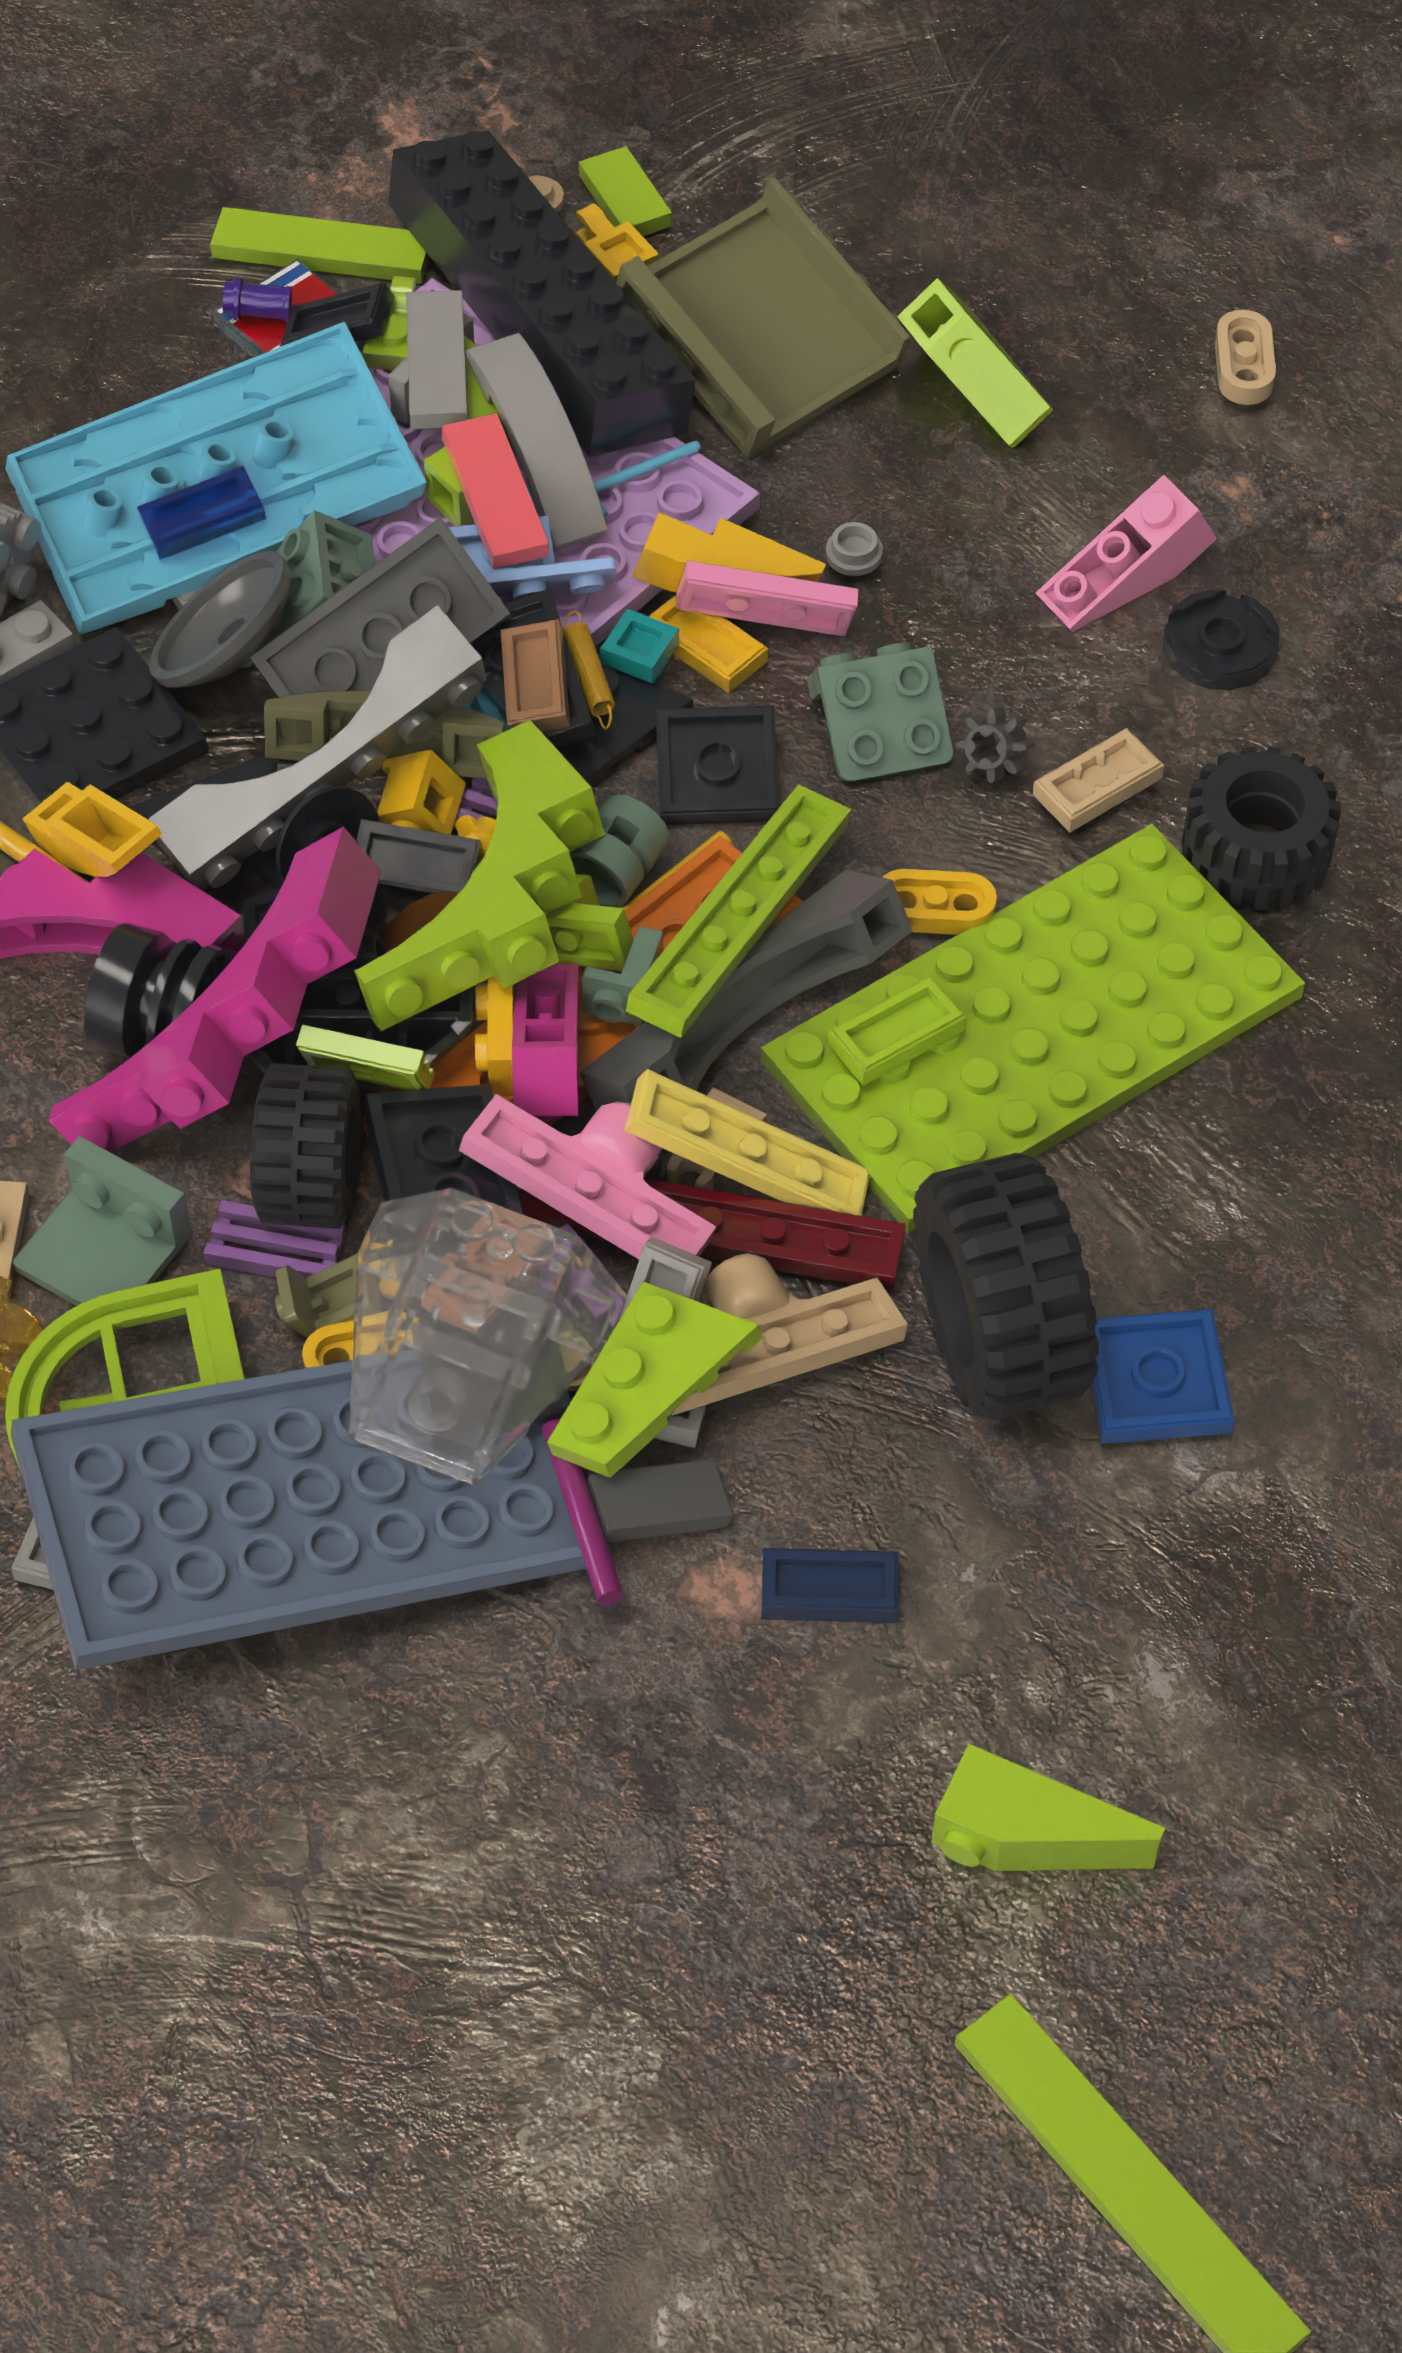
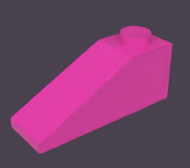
M578 964L552 965L515 983L512 1035L514 1105L541 1121H555L564 1116H578Z

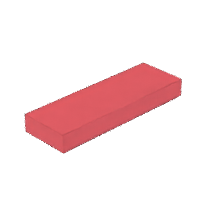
M498 414L442 425V440L492 568L497 569L549 557L548 539Z

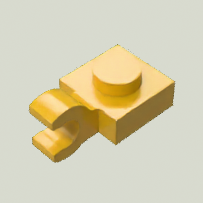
M594 203L576 212V218L584 225V228L575 232L576 236L615 282L617 281L621 265L636 256H639L646 266L659 260L658 252L629 221L614 227L600 207Z

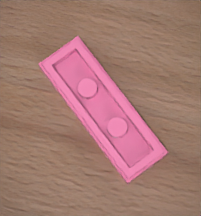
M687 561L677 590L676 608L714 616L845 636L857 608L858 589Z

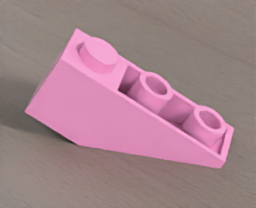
M1163 475L1044 584L1036 594L1074 632L1174 579L1218 538L1200 510Z

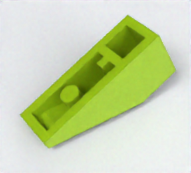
M968 1744L935 1812L931 1843L939 1846L947 1857L959 1864L970 1867L980 1864L994 1871L1153 1869L1159 1857L1166 1828L972 1744Z

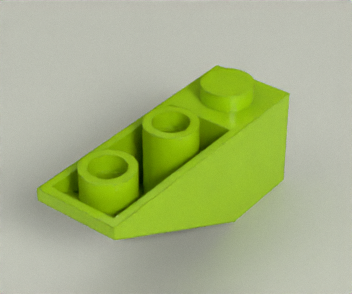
M937 278L897 316L923 350L1012 449L1053 411V408L971 308L940 279Z

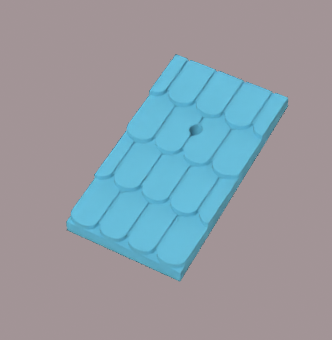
M345 321L7 456L5 468L12 486L16 489L15 492L24 512L41 523V531L37 540L50 570H52V575L68 611L71 612V617L79 635L164 607L166 600L202 588L212 578L239 560L262 551H276L283 544L289 531L293 528H298L313 510L354 526L408 507L414 499L423 497L427 481Z

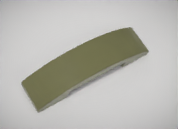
M316 692L266 700L264 705L265 758L301 761L321 749L349 724L369 697L370 692ZM451 706L434 719L432 728L421 739L411 744H407L404 741L386 756L397 757L431 749L458 776L487 779L477 744L504 732V722L463 706L454 708Z

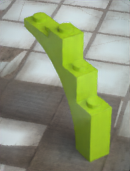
M531 720L477 744L491 793L498 802L496 827L485 856L465 887L431 922L406 941L355 970L370 1017L380 1031L491 977H494L501 987L505 989L559 962L546 915L582 898L570 852L604 836L605 833L592 787Z

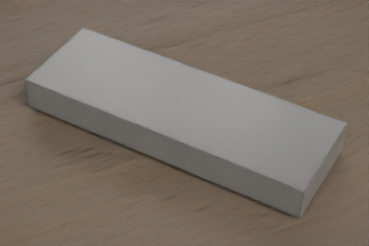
M462 290L406 292L411 429L442 428V425L468 420Z

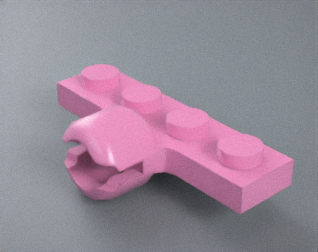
M496 1094L462 1138L459 1148L460 1152L637 1259H640L645 1242L653 1237L699 1257L711 1241L716 1229L715 1225L653 1189L643 1180L659 1158L658 1154L662 1148L624 1131L631 1106L630 1103L614 1102L602 1105L581 1133L569 1136L560 1133Z

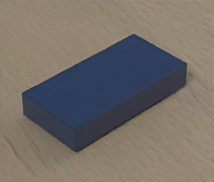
M763 1548L761 1619L897 1623L898 1552Z

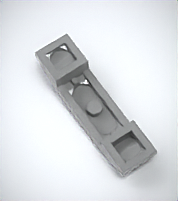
M517 333L468 349L466 357L487 404L494 402L533 489L532 502L538 517L548 516L553 551L555 552L605 535L607 533L605 518L580 445L548 376L527 342Z

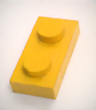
M491 977L488 979V983L475 985L476 1021L487 1020V1034H475L476 1072H488L489 1084L492 1086L494 1096L496 1094L499 1096L513 1095L512 1035L515 998L514 984L503 989L497 980Z

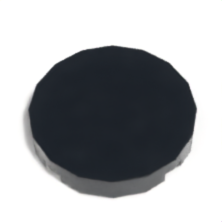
M1211 589L1191 594L1173 607L1164 628L1163 652L1171 668L1187 681L1207 689L1233 690L1252 685L1269 673L1277 659L1279 627L1272 613L1256 599L1241 594L1240 599L1226 596V590Z

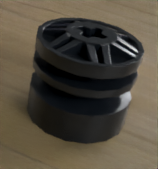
M130 923L116 926L107 937L96 959L88 985L84 1008V1032L87 1044L94 1050L130 1059L176 1020L223 972L225 966H228L232 961L231 954L225 948L211 944L202 948L197 941L188 938L179 941L172 949L171 940L164 932Z

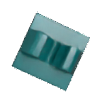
M627 608L600 647L601 664L656 684L666 670L671 655L679 645V628Z

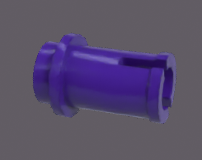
M240 276L236 277V281H225L222 305L223 314L233 315V320L240 321L242 315L280 319L288 322L292 308V286L281 287L244 283L243 277Z

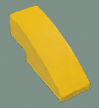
M659 512L632 574V578L677 593L687 561L814 582L819 581L826 564L721 517L713 535Z
M66 782L22 818L41 849L65 866L94 877H108L117 873L162 835L156 824L91 784L84 790H80L71 783Z

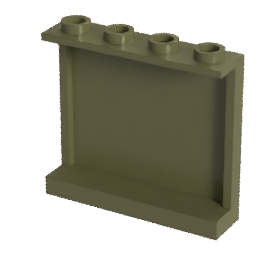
M775 177L767 181L762 199L649 266H646L641 258L636 256L621 265L616 284L696 378L694 395L747 459L899 367L911 338L897 315L889 312L872 292L867 279L861 273L853 270L838 252L833 239L827 233L821 232L804 212L799 199L794 194L787 192Z

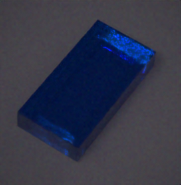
M244 466L137 507L142 524L159 560L267 519L264 507Z

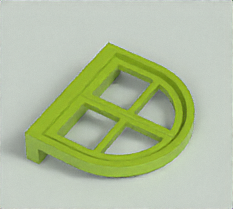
M221 1268L104 1294L68 1310L48 1325L35 1338L21 1357L13 1373L7 1393L5 1410L6 1430L18 1467L19 1463L11 1438L12 1420L42 1415L46 1394L60 1368L78 1350L99 1337L102 1338L114 1400L100 1404L245 1379ZM187 1314L201 1381L127 1397L114 1331Z

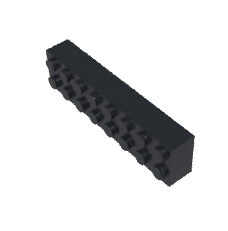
M489 130L483 132L472 131L463 136L437 141H421L416 145L393 149L389 206L454 288L462 290L463 299L496 340L519 333L527 342L548 376L569 419L579 445L589 457L687 434L696 378Z

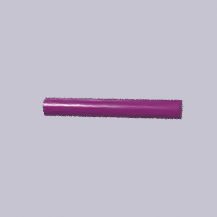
M553 1419L542 1426L543 1437L597 1602L600 1605H610L621 1600L624 1593L582 1467L553 1456L547 1444L548 1439L560 1419Z

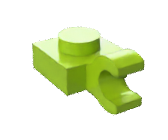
M393 276L390 290L395 297L382 336L365 340L363 358L369 369L393 371L408 356L406 292H414L416 278Z

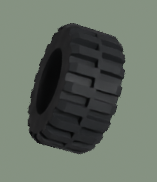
M1012 1153L929 1175L919 1186L914 1198L916 1207L913 1209V1222L916 1226V1234L914 1235L915 1246L919 1254L921 1281L925 1287L928 1300L926 1303L930 1318L933 1319L936 1329V1338L941 1353H944L947 1369L952 1380L957 1383L958 1391L963 1401L969 1403V1408L974 1414L997 1420L1081 1398L1094 1383L1093 1379L1097 1376L1098 1372L1096 1356L1099 1354V1339L1095 1332L1097 1318L1089 1290L1092 1288L1088 1271L1084 1268L1081 1256V1245L1077 1234H1074L1070 1222L1071 1216L1065 1201H1061L1058 1195V1187L1052 1176L1046 1175V1168L1041 1162L1021 1153Z

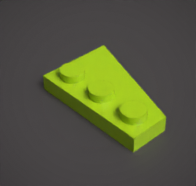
M643 1281L548 1439L547 1444L552 1455L611 1478L669 1425L668 1416L696 1390L703 1394L720 1378L718 1370L740 1350L747 1353L763 1339L759 1324Z

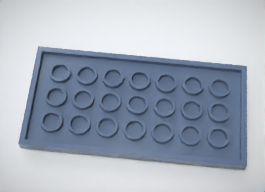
M418 1349L12 1420L11 1438L75 1670L587 1569L541 1428L544 1424L437 1434Z

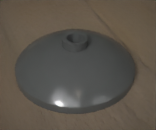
M262 551L239 560L207 582L181 607L161 633L149 660L151 675L165 687L188 688L221 679L240 667L247 668L254 664L250 657L267 645L268 640L280 623L290 593L291 568L287 561L275 551Z

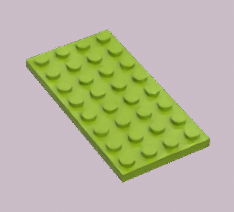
M1150 824L996 912L984 924L968 928L762 1046L760 1062L843 1158L867 1169L869 1176L868 1188L897 1222L906 1224L905 1231L910 1233L916 1229L913 1222V1209L916 1207L914 1200L916 1191L932 1173L1012 1153H1021L1032 1158L1037 1157L1303 997L1305 982L1153 824ZM932 975L966 1015V1030L862 1086L827 1043L828 1030Z

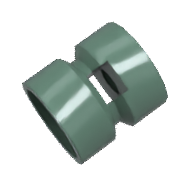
M617 794L609 796L598 810L605 835L571 851L570 856L576 874L591 876L599 905L622 908L644 879V873L650 871L670 844V833L665 822L645 803L631 796Z

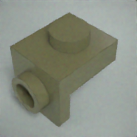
M362 1252L307 1278L289 1265L275 1271L279 1295L275 1298L278 1315L289 1330H296L306 1338L317 1329L326 1325L385 1313L375 1264Z

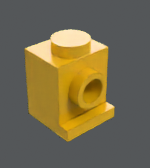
M431 749L386 759L382 770L388 775L377 810L380 821L391 825L451 835L466 783Z

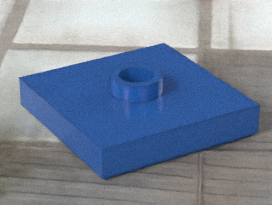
M1213 1309L1097 1318L1095 1332L1099 1339V1354L1096 1356L1098 1372L1097 1376L1093 1379L1094 1383L1091 1389L1101 1444L1230 1434L1233 1432L1235 1420Z

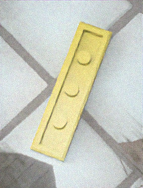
M646 1069L637 1079L625 1132L784 1203L862 1216L869 1182L867 1169L649 1069Z

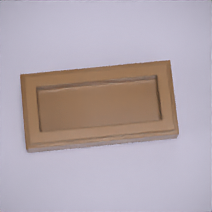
M559 620L501 630L508 729L528 720H531L541 732L570 727L564 639Z

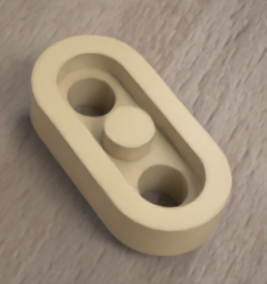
M1234 310L1226 313L1217 324L1215 337L1219 390L1227 399L1238 404L1252 405L1260 403L1271 395L1276 375L1271 324L1263 315L1251 310Z

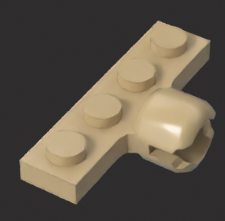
M749 1253L736 1255L722 1262L708 1275L704 1286L705 1294H703L702 1302L708 1306L759 1324L763 1339L747 1353L740 1350L718 1370L720 1378L703 1394L696 1390L671 1415L686 1412L904 1341L908 1323L877 1277L810 1299H797L789 1294L766 1259Z

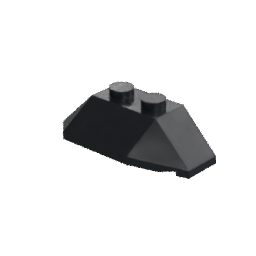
M337 968L307 984L293 1031L247 1055L264 1075L272 1063L308 1066L296 1046L302 1025L424 1051L425 1059L429 1060L430 1068H433L472 1030L475 986L380 1031L370 1017L356 977L355 970L359 968ZM356 1080L360 1094L406 1091Z

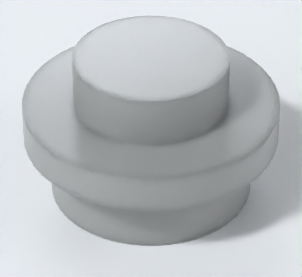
M849 522L842 524L834 531L826 544L828 564L834 570L844 575L860 576L868 574L875 570L882 560V543L877 537L876 532L864 523Z

